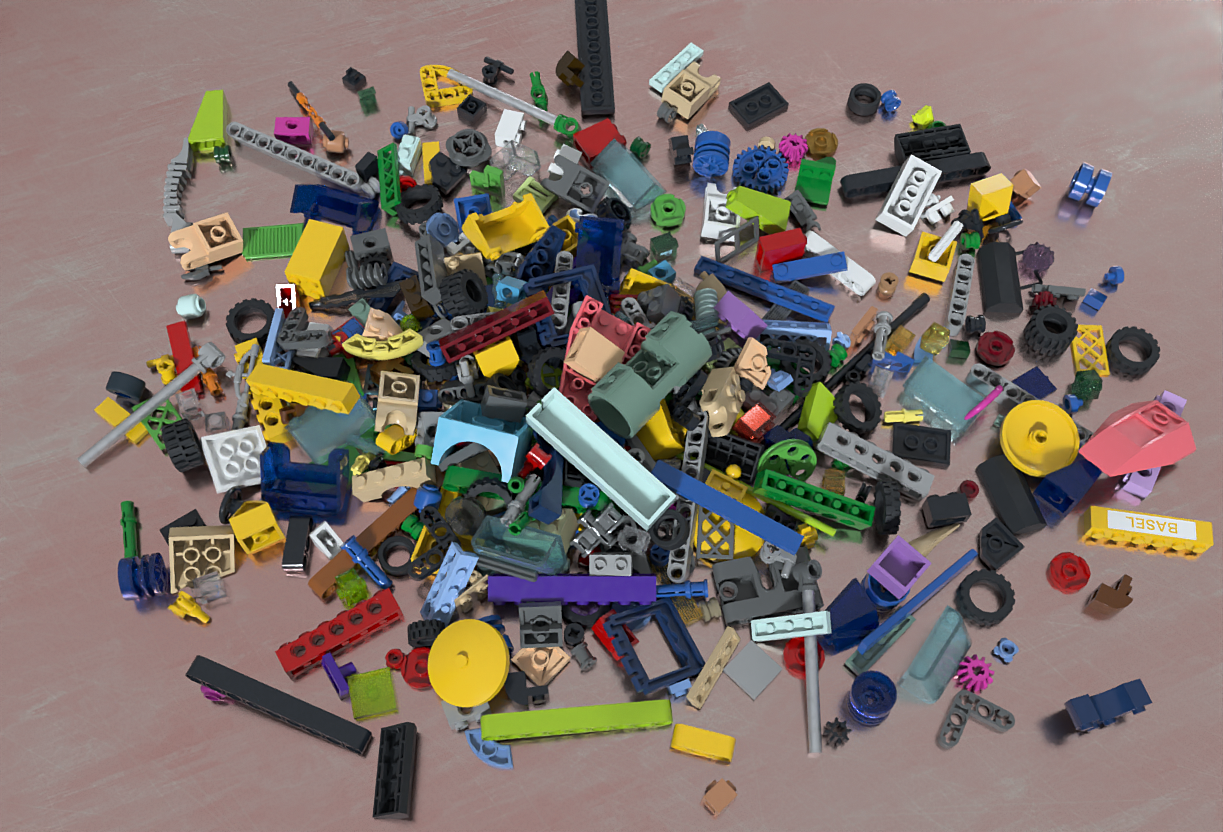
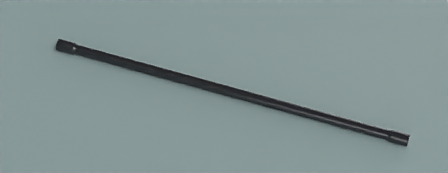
M922 293L905 311L890 323L891 332L887 335V339L930 301L928 294ZM875 338L823 384L829 391L845 378L846 373L852 371L856 364L867 354L870 355L873 352ZM804 403L759 443L764 445V451L800 419Z

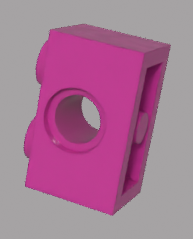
M276 117L275 138L287 144H312L314 128L311 118Z

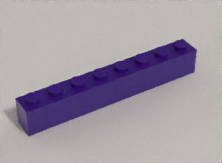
M490 573L488 576V602H493L494 605H505L506 602H514V605H519V603L558 601H561V605H567L568 602H577V605H588L589 602H597L598 605H609L610 602L618 601L619 605H630L631 601H639L640 605H651L652 601H656V574L633 573L632 576H589V573H539L537 581L531 582L505 573Z

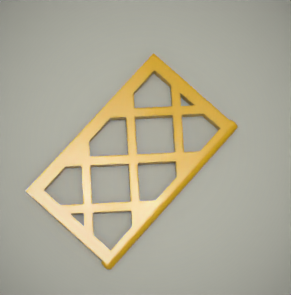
M1078 325L1077 330L1084 334L1080 338L1075 336L1071 343L1076 374L1110 375L1102 325ZM1098 330L1099 339L1092 335L1090 331ZM1085 336L1094 341L1090 347L1082 341ZM1077 344L1086 349L1082 355L1077 351ZM1097 344L1101 347V356L1093 350ZM1088 352L1097 358L1093 364L1084 358ZM1079 361L1084 362L1089 368L1080 369ZM1101 361L1104 364L1105 370H1099L1095 365Z

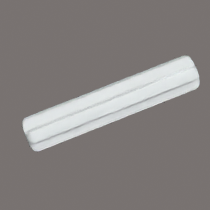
M955 221L929 253V260L936 262L961 231L962 223Z

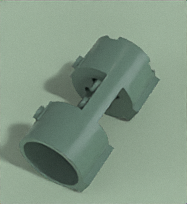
M670 311L645 336L646 339L641 343V349L625 365L618 362L591 389L592 392L588 395V403L592 411L609 430L618 436L631 439L660 410V401L675 386H683L711 357L712 351L707 339L702 332L698 335L690 327L692 323L686 319L685 315Z

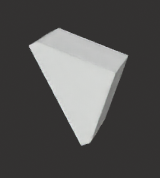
M326 521L309 534L314 545L329 560H332L342 551L340 548L343 544L342 540Z

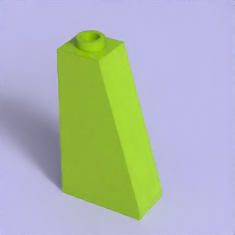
M223 90L205 92L188 137V142L193 152L214 150L215 146L224 147L228 145V134L226 132L227 99Z
M738 186L728 192L725 206L727 209L747 221L758 216L759 228L768 234L786 231L791 206L790 201L742 186Z

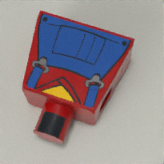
M352 317L331 332L334 343L326 347L331 357L339 352L346 359L355 357L345 351L342 346L343 342L356 333L361 336L363 334L364 326L355 317Z

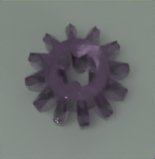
M1038 242L1035 244L1030 243L1023 252L1022 263L1026 264V268H1032V272L1034 270H1037L1039 273L1047 271L1054 262V252L1050 251L1051 247H1046L1044 243L1042 245Z

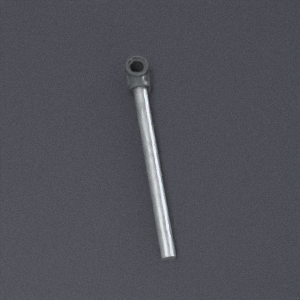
M815 559L798 562L793 567V576L799 582L798 592H802L803 614L816 612L815 592L819 591L817 580L821 578L822 567ZM817 635L804 636L809 753H822Z

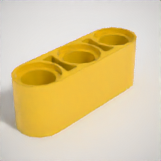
M394 424L385 429L384 432L379 433L376 438V445L391 455H395L415 443L417 428H415L414 436L405 435L403 427Z
M675 724L670 746L692 754L731 762L736 739L728 735L684 724Z

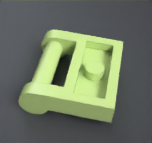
M531 176L513 194V200L522 202L524 200L523 195L531 193L542 214L553 201L558 199V196L544 189ZM531 187H533V188L537 189L538 191H540V192L546 194L548 197H546V196H544L543 194L537 192L536 190L532 189Z

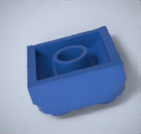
M489 193L454 199L460 234L463 232L461 227L468 215L475 212L483 216L492 213Z

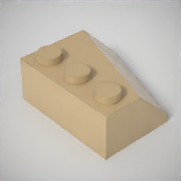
M231 525L170 528L171 594L188 586L189 588L196 586L197 583L208 579L213 580L235 572L234 531Z

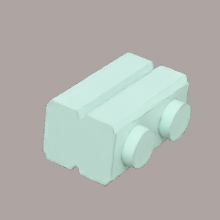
M405 134L397 150L399 175L412 176L422 152V145L419 137Z

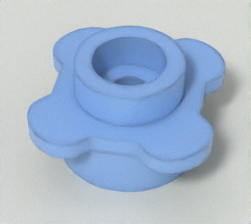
M837 332L836 338H833V344H840L844 349L850 347L851 341L847 334Z

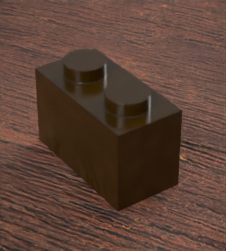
M416 275L399 283L409 309L418 322L435 315L431 304L421 296L420 281Z

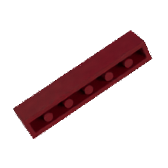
M542 290L439 339V345L449 364L553 315L555 312L545 291Z

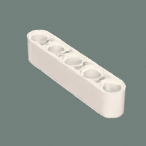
M807 231L805 233L807 245L804 249V255L808 258L841 252L815 232ZM845 255L848 271L832 273L831 275L856 294L863 296L876 283V280L872 274Z

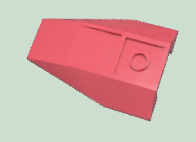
M586 295L570 328L565 358L579 329L592 327L625 352L621 363L625 365L641 349V343L652 329L639 322L633 326L602 310L603 303ZM564 363L559 392L594 422L597 416L588 403V395L592 392L591 389L596 383L583 377Z
M1152 400L1132 403L1110 414L1080 448L1079 453L1086 460L1101 469L1103 473L1112 477L1174 464L1194 453L1196 446L1189 423L1159 401Z

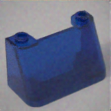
M580 216L579 222L575 223V233H578L576 268L594 264L605 297L608 298L611 294H619L624 219ZM571 281V286H574V290L582 292L579 281Z

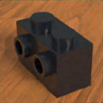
M950 492L944 496L930 495L922 505L928 527L967 522L972 515L965 493Z

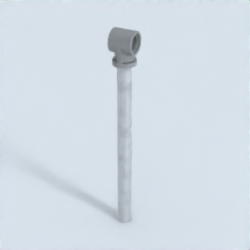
M213 342L203 345L198 351L199 356L191 360L193 364L77 460L86 468L200 372L205 374L209 367L214 369L220 366L226 358L224 353Z

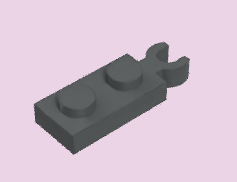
M799 190L784 198L791 202L790 211L802 228L807 226V231H812L813 227H817L819 231L821 230L820 224L815 221L817 219L816 214Z
M1042 284L1032 285L1031 289L1032 293L1049 291L1053 294V298L1067 296L1068 300H1078V298L1085 296L1086 293L1084 288Z

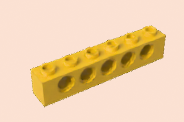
M257 338L235 345L237 353L234 356L238 364L243 355L251 350L253 344L259 345L258 357L255 359L254 368L258 363L263 364V352ZM251 356L248 357L244 364L243 373H248ZM249 388L248 394H252L254 398L251 399L253 408L259 411V414L256 415L260 426L264 425L265 427L262 433L266 442L270 441L272 446L275 447L295 439L290 424L281 423L279 409L284 408L281 399H274L262 394L257 395Z

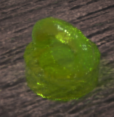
M411 314L404 316L400 322L403 332L409 328L416 332L421 325L417 318Z

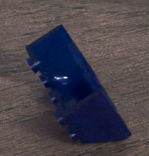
M270 442L260 454L261 500L268 502L272 510L336 516L343 507L349 480V449L336 448L332 450L328 456V465L291 462L290 449L287 445L279 442Z

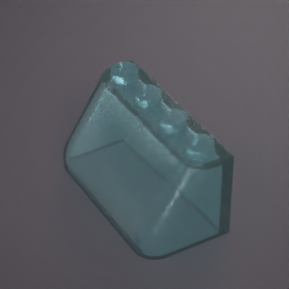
M615 138L590 163L594 167L593 172L596 175L602 176L603 179L610 182L609 189L612 188L615 191L613 193L614 196L619 200H623L630 212L639 211L654 202L656 197L667 192L637 157Z
M927 356L923 358L902 385L906 389L904 392L911 398L918 397L921 400L919 404L928 410L930 407L936 411L935 416L942 421L946 419L952 423L950 427L958 433L961 431L966 432L987 408L985 407L972 418L964 420L966 414L984 398Z
M360 394V398L349 414L335 413L332 410H321L317 407L309 406L301 416L291 419L285 429L304 455L315 465H320L374 426L376 413Z
M490 515L485 517L471 540L473 550L478 554L548 575L559 574L567 563L561 535L526 526L519 535L514 536L508 531L510 527L505 526L507 520L502 524L500 518Z
M948 605L945 607L896 683L925 703L933 704L941 697L958 669L959 663L963 661L972 645L971 637L958 611Z

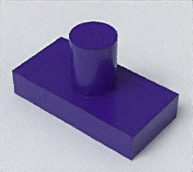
M331 653L322 656L321 665L339 699L347 697L349 686L345 678L357 673L354 664L349 662L338 668Z

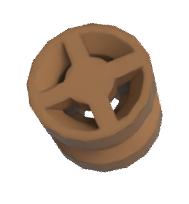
M884 273L878 284L880 293L884 295L893 294L899 282L898 277L894 273Z

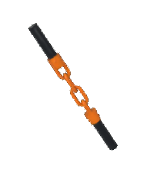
M288 82V87L296 96L297 101L309 112L316 126L323 131L330 141H333L335 136L326 125L325 120L317 115V111L308 103L307 97L304 93L300 92L294 82Z

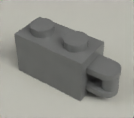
M487 385L480 406L482 416L490 419L498 418L507 422L521 423L522 418L526 417L538 403L527 400L524 392Z

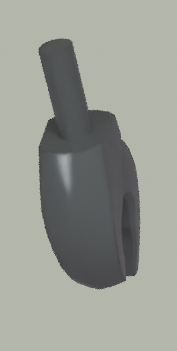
M209 264L187 270L196 271L183 274L181 278L200 280L211 275L210 271L223 268L222 265L209 266Z

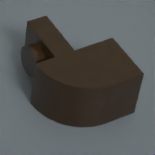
M567 50L557 63L556 76L567 86L570 84L574 86L576 84L581 88L584 82L577 75L585 65Z

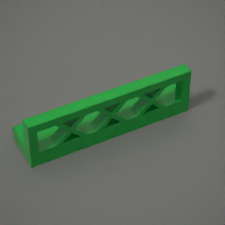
M393 142L377 151L381 209L392 216L397 214L394 206L401 203L397 145Z

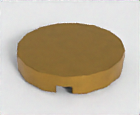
M816 128L809 131L805 136L808 145L807 153L811 156L825 158L835 154L838 147V139L833 132L831 134L825 128Z

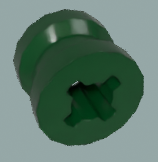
M638 136L633 140L630 151L637 153L638 157L644 158L650 151L651 144L644 142L643 138Z
M230 145L214 147L216 163H222L223 161L227 163L232 162Z

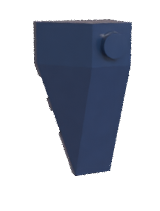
M553 224L550 225L520 263L515 278L529 283L531 278L553 274L556 266V257L561 251L566 233ZM548 287L542 288L547 293Z

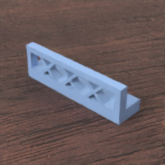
M275 308L262 362L270 366L283 362L285 366L279 368L290 370L294 350H288L283 355L279 354L282 349L276 340L287 318H285L283 308Z
M763 320L768 326L761 334H768L772 339H778L781 335H787L790 338L788 342H795L800 336H806L807 339L813 342L819 337H826V343L823 346L826 351L830 348L832 333L830 323ZM760 335L756 339L758 342L760 341Z
M451 542L420 611L424 620H440L445 623V628L448 626L456 609L454 600L463 593L479 559L475 553L463 551L456 542Z

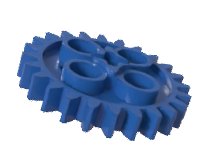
M754 145L753 150L748 147L747 152L742 150L741 154H737V159H734L732 171L733 177H736L735 182H740L739 186H745L759 192L763 191L765 194H767L768 190L774 193V189L779 190L780 186H784L785 181H787L789 169L788 163H785L786 158H781L782 153L776 154V149L770 151V147L764 149L763 145H761L760 149H758Z

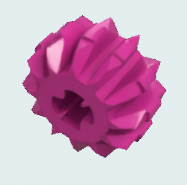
M788 133L787 136H783L779 143V153H782L784 158L790 159V162L792 160L798 162L805 157L808 151L807 139H803V135L797 136L796 133L794 135Z
M974 654L971 658L966 656L963 659L964 662L961 661L958 664L960 669L957 671V675L962 676L959 683L966 682V689L972 686L974 691H978L980 688L985 690L988 687L987 684L993 682L991 676L994 675L995 671L989 669L992 663L986 664L984 662L985 657L979 660L977 654Z

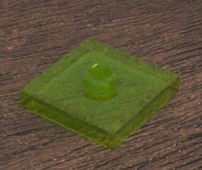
M390 667L347 677L355 720L397 710Z

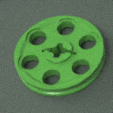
M799 439L783 440L772 445L763 453L758 462L757 471L759 473L765 469L773 470L779 474L791 475L799 481L805 482L814 472L817 458L807 442ZM796 447L793 452H788L790 448ZM809 454L807 459L801 460L804 455ZM773 455H778L775 460H769ZM785 459H786V461H787V463H788L789 471H788V469H787V467H786ZM799 470H804L802 474L796 475Z

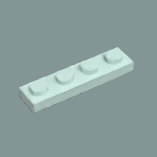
M690 43L649 80V85L662 93L664 88L683 69L685 70L693 61L696 62L703 56L704 50Z
M821 611L751 620L752 641L761 642L830 634V612Z

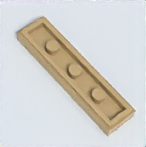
M727 626L686 696L695 708L700 709L741 640L732 627Z

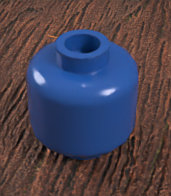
M423 484V486L417 488L414 506L419 509V513L427 506L439 509L442 499L439 487Z

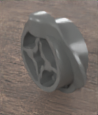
M473 129L460 130L455 135L449 137L445 144L452 162L462 167H476L488 160L492 154V149L486 136Z

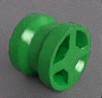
M977 231L971 234L966 232L961 234L960 245L962 250H968L969 248L979 249L980 235Z
M834 344L831 350H827L830 354L829 359L832 361L831 366L837 367L840 361L845 360L848 356L846 350L840 344Z

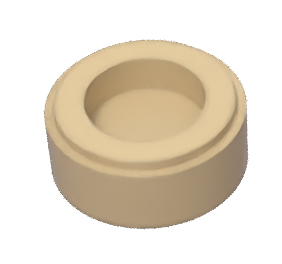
M762 137L759 140L758 149L763 145L764 149L770 147V151H773L776 143L770 137Z

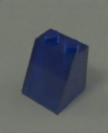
M1085 458L1047 474L1033 494L1066 517L1081 501L1102 474V471Z
M857 578L852 579L825 609V611L830 612L831 633L824 634L823 638L828 646L831 645L834 651L837 652L864 639L879 626L877 609Z

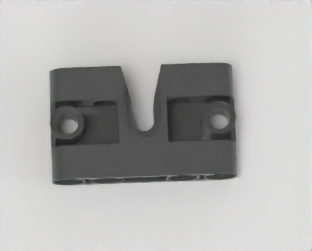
M799 547L796 553V563L811 560L808 548ZM751 557L714 564L712 570L718 590V600L722 606L726 625L735 626L750 623L751 620L802 613V592H798L799 582L793 576L794 565L791 568L789 577L783 578L781 577L784 563L776 560L774 563L769 564L772 589H766ZM820 589L815 592V609L824 606ZM728 590L733 596L727 597L723 594V591Z

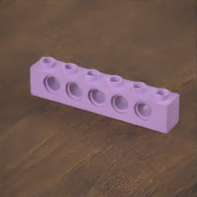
M1166 390L1160 396L1156 395L1154 400L1159 401L1180 417L1187 401ZM1161 467L1124 474L1122 477L1124 482L1122 489L1145 499L1152 492Z

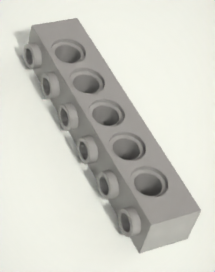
M829 422L822 430L815 449L878 481L896 482L899 487L898 491L919 502L928 495L935 477L928 470L919 468L910 461L895 456L891 451L877 447L875 443L866 441L857 434L842 429L838 424Z

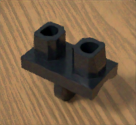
M767 504L763 515L793 531L796 530V521L772 504Z

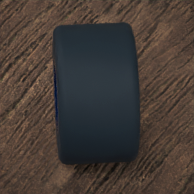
M113 371L106 385V390L117 396L139 401L146 383L132 375Z

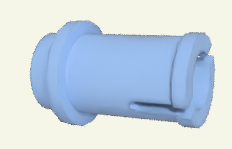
M409 486L398 487L387 501L393 505L411 488Z

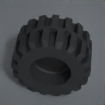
M462 269L442 279L440 283L441 301H443L444 307L453 318L485 312L488 304V293L482 279L472 270Z
M1051 305L1042 306L1033 313L1027 323L1024 332L1026 333L1025 338L1029 340V346L1032 345L1035 351L1039 350L1041 354L1047 353L1049 356H1052L1053 353L1059 355L1060 352L1063 353L1077 335L1078 324L1075 323L1077 321L1076 318H1072L1071 312H1066L1065 308L1062 307L1061 309L1058 305H1054V307ZM1044 326L1054 329L1057 334L1049 332Z
M187 418L162 426V438L174 467L179 472H184L205 463L200 440L192 423Z

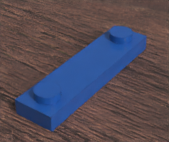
M844 251L772 265L776 284L848 271Z

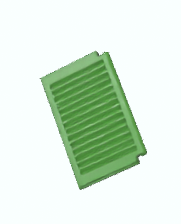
M304 223L243 228L242 255L245 256V259L292 256L304 231Z

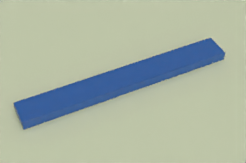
M704 256L700 257L694 268V273L699 275L704 271L708 275L713 273L723 284L828 323L835 309V306Z
M661 460L657 461L651 472L668 489L795 556L804 538L803 535Z
M974 549L969 550L866 636L857 647V650L862 655L968 567L978 553Z

